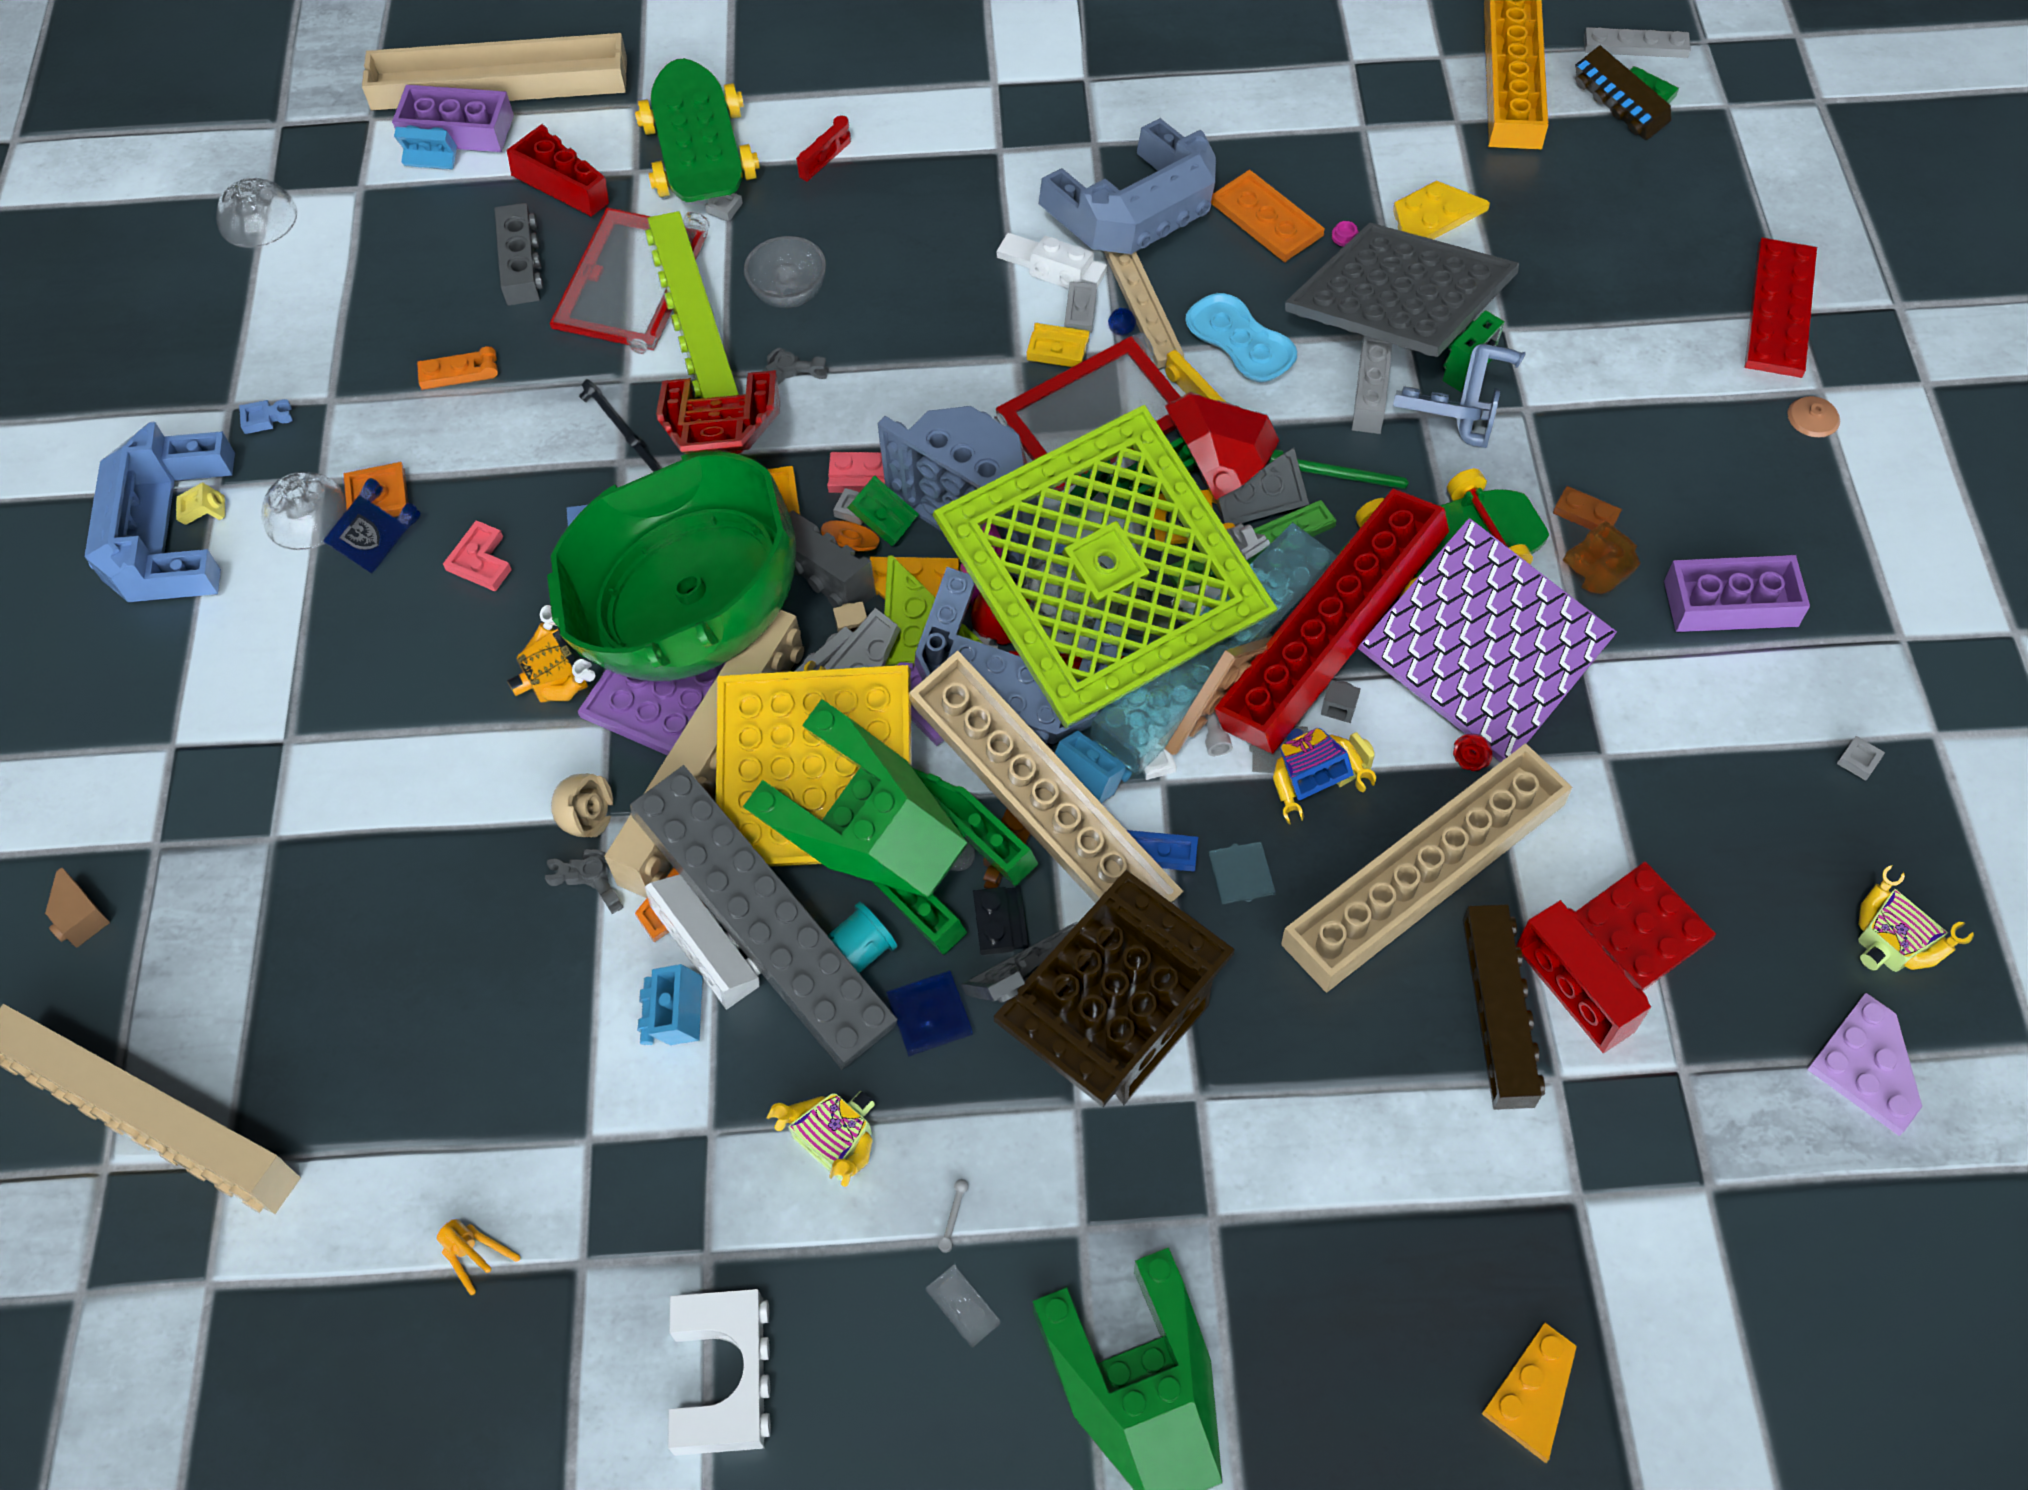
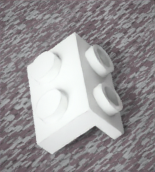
M1044 236L1031 252L1029 274L1032 277L1069 289L1070 282L1082 281V275L1093 262L1094 252L1083 249L1080 246L1059 241L1053 237Z

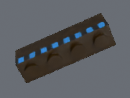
M1601 45L1575 64V80L1579 87L1590 91L1594 99L1600 105H1606L1617 120L1622 119L1634 135H1640L1647 141L1671 122V105Z

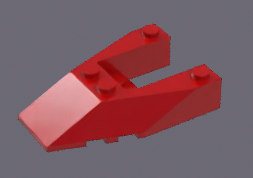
M776 370L748 373L746 394L694 399L691 378L662 381L656 411L657 420L678 449L684 454L704 451L742 453L744 450L751 448L780 413V395Z

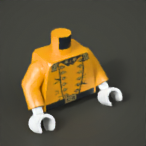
M546 605L540 611V618L544 623H540L532 639L517 656L523 673L507 680L515 696L533 689L540 702L569 701L578 691L588 687L586 681H593L595 672L589 669L592 666L590 662L584 659L575 660L558 629L554 630L553 625H557L552 620L551 606Z

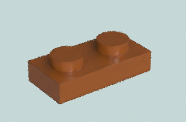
M1566 486L1554 508L1553 514L1609 537L1622 509Z

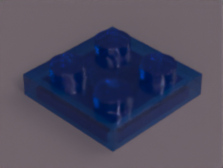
M951 971L886 992L893 1015L897 1018L896 1023L908 1057L973 1035L972 1027Z

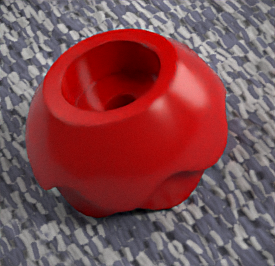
M1469 733L1462 735L1454 743L1453 755L1463 769L1479 771L1489 766L1493 757V751L1485 737Z

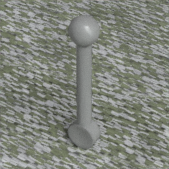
M959 1179L954 1185L956 1194L944 1237L938 1241V1247L944 1253L952 1249L951 1235L962 1195L968 1189V1183L963 1179Z

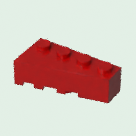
M539 125L506 150L511 176L591 217L609 203L605 176L586 160L581 161L577 157V153L572 148L567 149L558 136H552L548 133V128L545 125Z

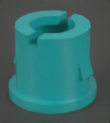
M859 901L854 906L856 911L827 935L858 973L885 950L893 951L898 947L894 938L879 919Z

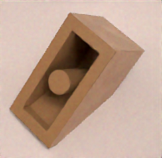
M63 868L56 871L45 912L53 922L48 928L60 942L68 939L77 948L110 922Z

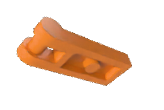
M485 346L479 352L417 361L418 381L421 390L495 378L498 375L497 364L494 363L497 360L496 350L493 347Z

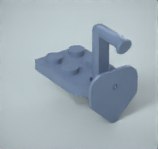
M1479 344L1471 353L1461 402L1449 400V394L1432 391L1431 396L1420 394V389L1403 386L1402 391H1396L1393 406L1457 418L1459 434L1465 443L1487 448L1500 396V390L1495 388L1491 403L1479 401L1488 359L1505 361L1514 364L1515 368H1518L1526 352L1521 353L1509 348ZM1481 418V420L1487 421L1485 434L1471 432L1474 420H1480Z

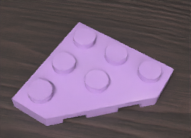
M1865 993L1807 1070L1900 1136L1922 1108V1103L1896 1013Z

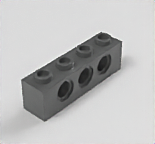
M527 203L495 207L500 283L507 306L540 301L539 289H543L541 273L537 272V269H541L539 253L535 252V249H540L537 233L533 232V230L538 229L535 213L530 214Z

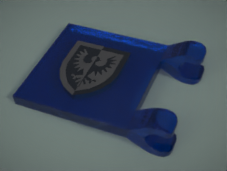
M369 478L365 482L359 496L323 540L324 543L371 574L408 527L414 524L421 515L416 506L407 503L402 508L398 519L371 503L383 492L382 486L373 478Z

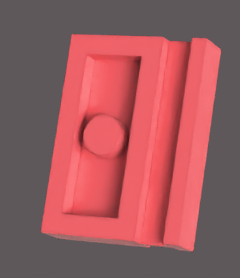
M830 452L829 481L827 484L829 493H843L845 488L860 492L874 475L885 484L881 452Z

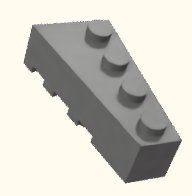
M793 510L789 512L796 540L795 575L803 576L816 593L821 592L828 598V601L834 608L841 607L846 603L862 601L863 605H865L876 596L871 560L865 556L859 560L854 556L856 554L854 549L848 545H845L843 548L839 547L834 536L829 533L823 536L820 535V531L815 524Z

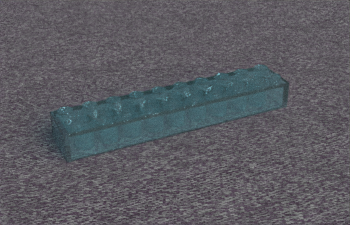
M1292 522L1250 564L1253 572L1278 608L1277 611L1107 705L1093 719L1090 737L1119 759L1136 775H1139L1165 749L1225 650L1273 636L1337 558V555ZM1220 594L1215 598V600H1219ZM1227 594V596H1226V601H1225V602H1227V601L1230 600V597L1228 596V594ZM1206 607L1200 613V616L1212 610L1213 608Z

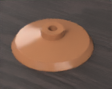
M1814 396L1799 398L1788 408V419L1791 425L1804 435L1826 437L1835 433L1840 426V415L1837 409L1823 398Z

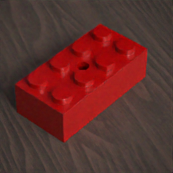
M1559 900L1528 920L1516 947L1521 948L1522 957L1599 1050L1605 1053L1634 1034L1651 1009L1648 998L1641 989L1634 987L1629 981L1622 966L1618 962L1612 961L1606 954L1599 939L1595 935L1589 934L1583 927L1577 913L1573 909L1567 908Z

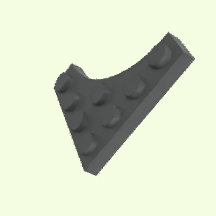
M1078 922L1068 925L961 983L966 996L992 1000V1002L998 1000L999 1003L1013 998L1018 994L1016 988L1024 985V981L1032 974L1031 970L1038 967Z

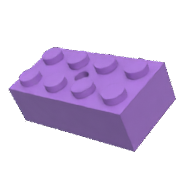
M406 85L392 123L394 128H406L408 125L416 126L420 129L442 128L452 137L457 145V149L502 152L514 114L506 91Z
M1796 555L1673 560L1664 580L1676 632L1799 627L1810 608Z

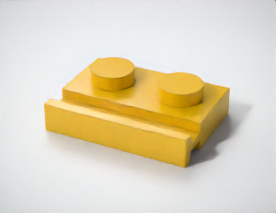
M1035 323L1026 352L1027 360L1073 367L1084 361L1090 331Z

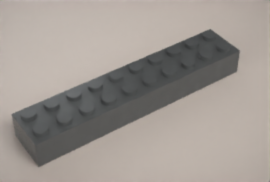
M685 765L630 804L633 819L841 1070L845 1069L895 1028L897 1018Z

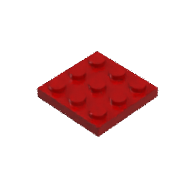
M1646 861L1576 911L1583 927L1589 934H1593L1599 939L1606 954L1612 961L1614 960L1622 966L1629 981L1634 987L1645 991L1712 941L1716 936V933Z

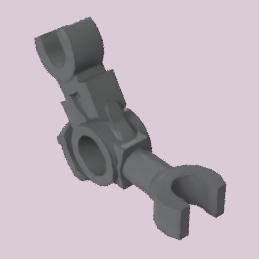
M777 348L767 355L768 365L762 370H776L778 385L785 378L793 377L798 372H808L815 378L826 379L829 371L825 367L826 358L815 357L812 361H801L799 357L794 356L791 352H785V349Z
M586 849L582 854L584 860L571 859L569 863H563L556 858L547 860L550 870H558L553 875H545L548 885L558 886L564 881L568 885L586 884L593 889H597L612 914L624 908L618 896L607 882L609 879L607 877L608 869L605 864V852L597 849Z

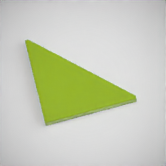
M889 555L887 560L884 615L897 624L900 631L884 666H896L900 662L913 663V666H915V652L936 597L892 555ZM962 624L959 636L982 643L974 633Z

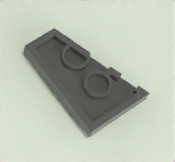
M1294 447L1267 464L1243 486L1216 500L1222 524L1233 523L1237 525L1309 505Z

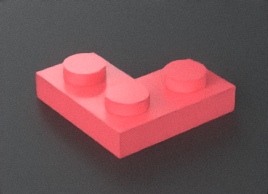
M476 520L443 563L445 570L496 592L512 570L508 562L491 555L503 539L501 530Z

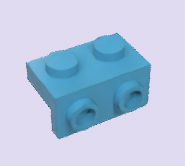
M408 125L406 128H395L394 137L403 148L401 162L404 166L453 169L457 145L446 130L438 127L420 129L412 125Z

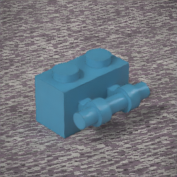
M1078 730L1059 741L1054 753L1100 803H1103L1115 794L1121 780L1126 782L1132 775V772L1126 768L1127 766L1124 765L1122 760L1113 757L1102 749L1100 744L1090 740Z
M682 964L652 969V977L644 978L643 989L640 990L639 1002L642 1003V1018L638 1019L637 1031L641 1032L640 1044L653 1045L654 1038L670 1046L700 1041L702 975Z

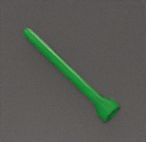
M1275 449L1269 459V463L1284 454L1283 450ZM1297 459L1301 472L1405 489L1409 484L1405 477Z

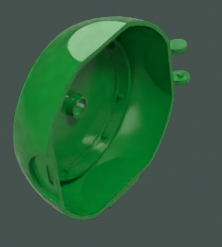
M722 451L688 453L681 456L682 460L623 486L617 487V485H613L591 501L571 522L551 554L552 573L547 575L552 620L560 629V635L581 657L587 658L602 668L629 678L646 681H673L696 676L729 661L756 641L774 621L787 599L793 581L796 560L795 532L789 512L772 475L758 462L739 454Z

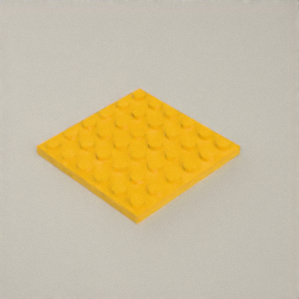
M909 665L717 677L716 804L768 866L821 863L743 807L760 782L764 780L822 821L859 770L851 762L811 736L802 726L821 699L907 760L912 767L911 701L909 699L911 668Z

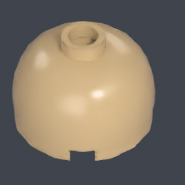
M589 773L574 774L561 781L554 790L551 800L553 818L558 827L568 834L577 837H597L604 832L610 822L611 816L605 817L608 811V805H613L611 787L602 776Z

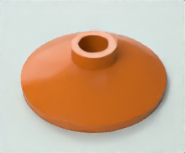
M835 520L825 522L821 527L822 536L826 533L834 536L841 548L848 545L854 551H869L877 548L879 545V537L872 530L856 523Z

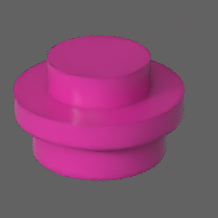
M1350 221L1339 222L1332 230V240L1337 245L1344 247L1359 233L1357 226Z

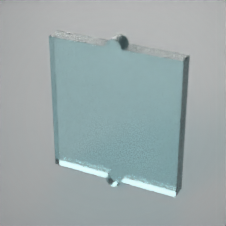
M1261 842L1240 846L1233 844L1229 848L1209 851L1222 904L1243 900L1249 903L1254 898L1275 895L1274 885Z

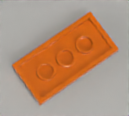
M1250 169L1212 195L1211 204L1284 263L1324 236L1325 228Z

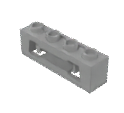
M1363 335L1352 431L1380 434L1386 407L1392 343L1375 340L1366 335Z

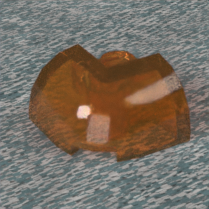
M1607 521L1589 531L1585 540L1567 551L1563 558V561L1572 567L1575 572L1586 578L1582 588L1591 593L1598 594L1609 592L1622 584L1641 564L1635 552L1637 546Z

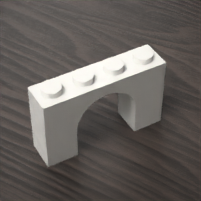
M758 1289L670 1296V1334L676 1342L722 1339L738 1347L742 1352L744 1360L743 1375L738 1387L722 1402L711 1406L669 1409L668 1449L674 1455L763 1449L764 1437H770V1414L764 1413V1398H770L769 1375H764V1360H769L770 1344L769 1338L763 1337V1323H769L768 1300L763 1301Z

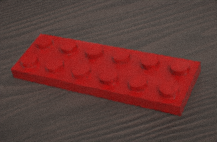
M1761 237L1757 250L1744 368L1798 378L1803 377L1807 362L1817 247Z

